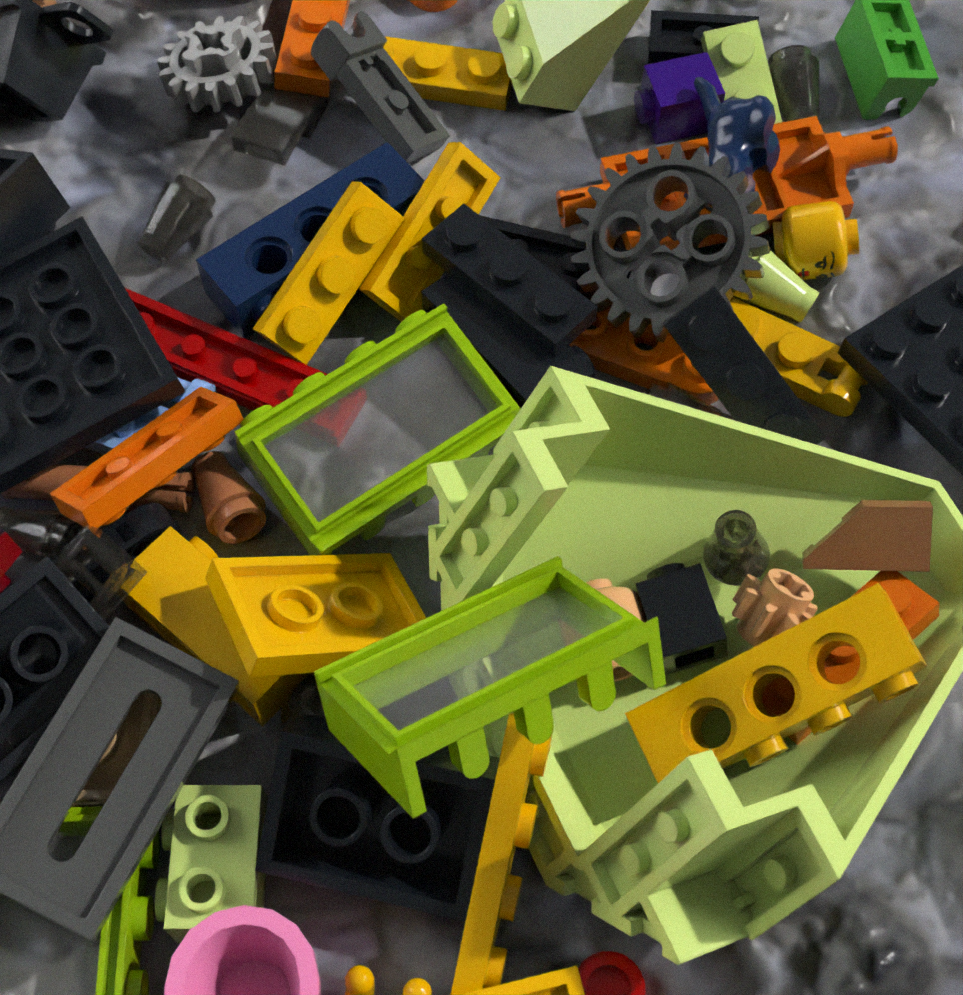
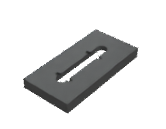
M115 617L0 803V894L94 943L237 693L239 681ZM146 693L157 695L162 701L159 713L77 852L67 861L60 862L52 859L49 847L53 838L128 715L133 702L139 696Z

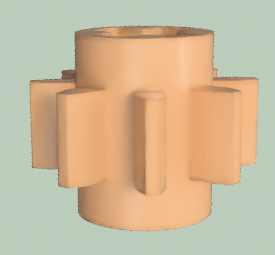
M777 568L769 570L762 581L748 574L732 599L737 604L732 611V615L740 619L737 623V630L743 639L754 647L813 617L818 607L811 603L814 593L804 580L789 571Z

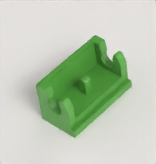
M855 0L836 34L835 40L862 119L877 120L886 110L887 104L896 98H902L898 102L897 109L900 116H905L917 106L928 87H934L939 79L909 0Z

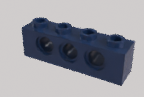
M388 142L196 259L206 295L243 338L246 339L255 333L252 328L352 181L362 182L394 210L404 216L425 180Z

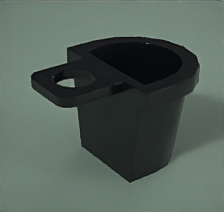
M0 0V107L12 114L33 121L50 122L63 120L92 66L103 64L106 52L94 43L111 40L113 29L87 9L74 2L41 7L32 0ZM67 18L76 19L86 24L91 29L77 26L74 23L70 22Z

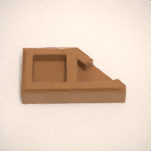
M861 500L815 545L811 544L803 551V569L930 572L933 517L931 502Z

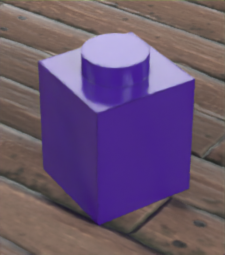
M708 52L644 65L641 90H637L634 93V105L639 122L641 124H648L655 144L708 133V120L705 116L700 97L694 88V80L697 77H703L715 87L720 103L724 102L725 91Z

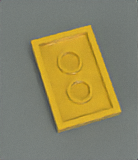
M390 553L212 558L205 576L249 678L314 673V671L426 618Z

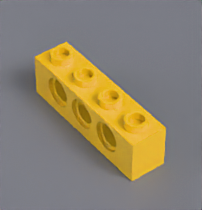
M877 583L626 712L625 715L657 783H659L688 756L711 749L722 769L746 758L750 767L762 764L789 749L784 738L808 726L814 736L822 734L850 720L853 716L848 707L873 694L880 704L910 691L918 685L913 674L927 668V665L889 595ZM841 646L855 648L860 657V668L857 675L851 681L844 684L831 683L826 676L824 668L825 660L829 653ZM787 678L795 691L794 703L785 714L772 717L763 706V691L774 679ZM722 709L730 719L731 732L724 744L717 748H712L703 739L701 732L702 722L711 711Z

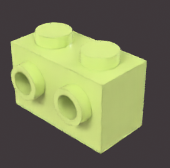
M183 785L175 799V808H170L162 822L163 849L171 851L168 878H159L157 882L155 916L157 922H164L163 929L176 943H181L190 929L214 912L242 905L264 908L266 874L255 871L268 797L262 785Z

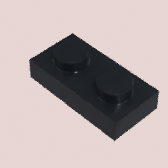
M651 10L647 65L704 53L701 43L703 32L758 20L759 24V17Z

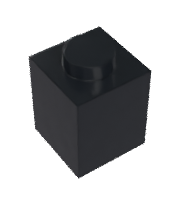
M683 563L667 564L648 573L646 576L647 580L635 583L647 621L658 616L665 675L728 656L727 637L701 563L686 568Z

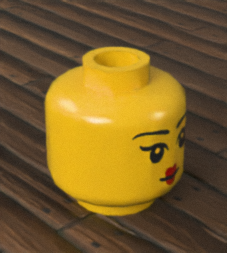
M828 201L790 206L784 211L782 222L773 223L775 255L802 280L840 276L846 271L848 255L859 254L857 219L845 220L843 208L837 202Z

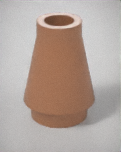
M211 451L198 457L192 464L191 472L197 483L208 531L227 544L242 543L254 537L261 531L266 522V515L264 513L266 503L264 498L231 466L222 452Z

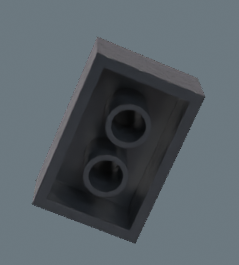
M302 713L281 730L255 871L466 922L500 758L489 755L490 763L487 770L481 776L474 779L467 778L452 764L448 746L416 761L427 811L412 818L329 731L326 718Z

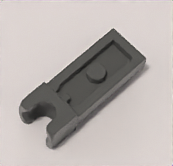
M359 11L354 17L353 24L347 31L336 21H329L315 38L311 47V55L330 81L340 80L384 140L407 163L440 149L450 137L449 133L383 48L387 39L369 15Z

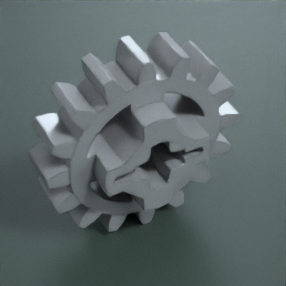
M218 16L214 24L207 27L201 21L196 22L195 27L188 32L179 31L176 33L179 43L165 44L163 50L166 56L157 59L160 69L159 76L167 96H173L174 102L178 107L189 102L193 112L200 111L205 104H211L214 112H220L225 102L231 101L233 105L239 107L242 105V99L248 95L258 97L261 94L259 83L266 84L274 81L272 70L276 68L278 60L270 31H263L261 23L257 20L246 26L243 16H238L232 22L227 21L226 23L223 16Z

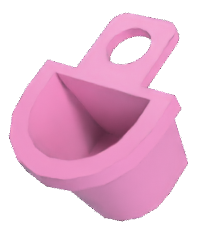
M242 905L214 912L188 931L171 957L164 995H321V981L315 952L295 923L272 909Z

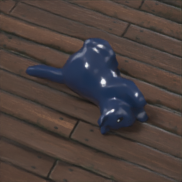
M697 77L693 82L694 88L700 97L705 116L708 120L709 167L722 156L727 157L731 166L728 178L744 171L749 185L743 194L753 192L756 186V182L753 179L754 171L762 170L771 173L779 158L780 145L777 135L772 130L776 120L774 105L767 97L762 95H756L749 99L730 97L720 103L715 87L703 77ZM687 193L684 194V197L686 199L688 198ZM705 207L706 210L712 212V207Z

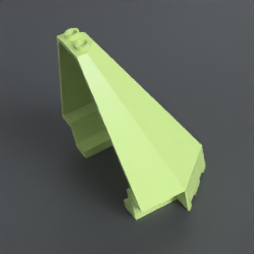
M550 366L494 447L493 455L427 465V486L433 488L439 500V524L428 526L429 579L437 582L440 581L442 611L556 556L562 558V564L565 569L584 582L595 579H609L613 586L627 587L637 592L635 583L647 580L646 576L648 573L658 567L671 563H683L686 568L701 563L727 637L728 656L665 675L666 685L656 690H653L635 676L615 682L616 697L613 704L608 709L600 712L595 711L580 699L576 680L550 692L549 698L554 730L544 777L530 775L525 803L538 805L529 851L545 885L562 896L572 893L581 895L592 902V914L631 937L645 933L661 943L662 956L680 965L746 937L754 940L841 878L963 671V516L940 481ZM861 500L930 501L933 506L930 572L898 571L940 603L939 617L913 640L927 665V668L913 674L918 685L910 691L880 704L873 694L848 707L853 716L850 720L819 735L814 736L811 732L798 745L789 737L784 738L789 749L762 764L750 767L746 758L722 769L711 749L688 756L657 783L625 713L754 647L739 634L737 623L740 619L732 615V611L737 605L732 599L745 577L750 574L762 581L765 574L774 568L783 569L797 575L813 590L814 598L811 603L818 607L814 614L815 616L850 598L880 571L803 569V551L811 544L815 545ZM557 624L448 678L457 700L564 648L559 625ZM722 709L711 711L702 722V736L710 747L717 748L724 744L731 732L730 719ZM509 714L483 727L490 756L500 758Z

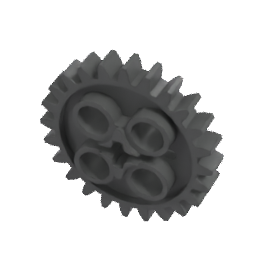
M675 143L669 159L662 160L657 148L653 145L649 147L648 163L640 166L638 161L631 154L626 155L627 173L621 176L616 171L607 168L605 174L611 186L606 191L597 187H589L588 192L596 203L595 208H577L576 214L588 226V229L571 232L570 236L576 246L586 250L572 256L571 262L577 270L588 271L577 282L585 293L596 291L590 301L598 306L597 312L611 307L607 319L615 328L622 325L630 317L629 331L634 337L640 338L650 324L658 342H664L668 330L663 325V322L713 285H715L731 308L729 300L733 296L745 300L752 299L751 290L744 280L745 277H764L765 272L762 265L752 259V257L770 253L768 240L755 236L769 229V223L765 214H752L763 204L758 191L743 194L749 185L745 172L741 171L728 178L731 166L727 157L722 156L709 167V157L705 147L700 146L691 160H686L681 144ZM680 191L688 194L687 201L675 211L660 209L663 199L672 192ZM708 206L713 208L710 214L699 216L703 208ZM628 231L641 233L639 242L634 248L624 252L614 251L615 242L620 235ZM720 234L728 238L724 248L714 255L707 256L697 252L701 241L709 235ZM669 236L674 241L678 240L680 244L673 250H670L665 245L661 246L659 242L664 237ZM639 269L635 278H627L629 271ZM669 273L679 276L678 285L673 292L665 296L651 294L652 284L658 277Z

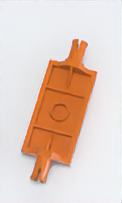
M817 116L774 124L772 130L777 135L780 145L777 164L771 173L762 170H756L753 173V179L756 182L755 191H758L763 205L752 214H765L769 223V229L755 236L773 233V223L782 222L784 211L794 205L834 201L843 208L845 218H849L854 202L846 186V176L849 170L882 163L889 164L896 161L898 154L897 140L895 136L886 138V136L892 135V129L886 126L878 130L842 136L840 131L824 133ZM708 137L679 142L686 160H691L700 146L705 147L707 154H709ZM674 144L656 147L662 160L669 159ZM649 148L602 157L600 175L603 184L593 185L592 187L606 191L611 186L605 174L607 168L616 171L621 176L627 173L626 155L631 154L640 166L648 163ZM590 186L567 191H556L559 218L564 217L561 218L563 228L583 223L576 214L577 208H595L596 203L588 192ZM678 191L667 195L663 199L660 209L675 211L682 207L687 201L684 197L685 192ZM703 208L699 216L710 214L711 212ZM628 231L621 235L625 249L630 250L636 246L641 236L640 232ZM712 234L705 237L698 248L726 243L728 238L724 235ZM669 236L664 237L659 242L661 246L665 245L670 250H673L680 244L678 240L674 241Z

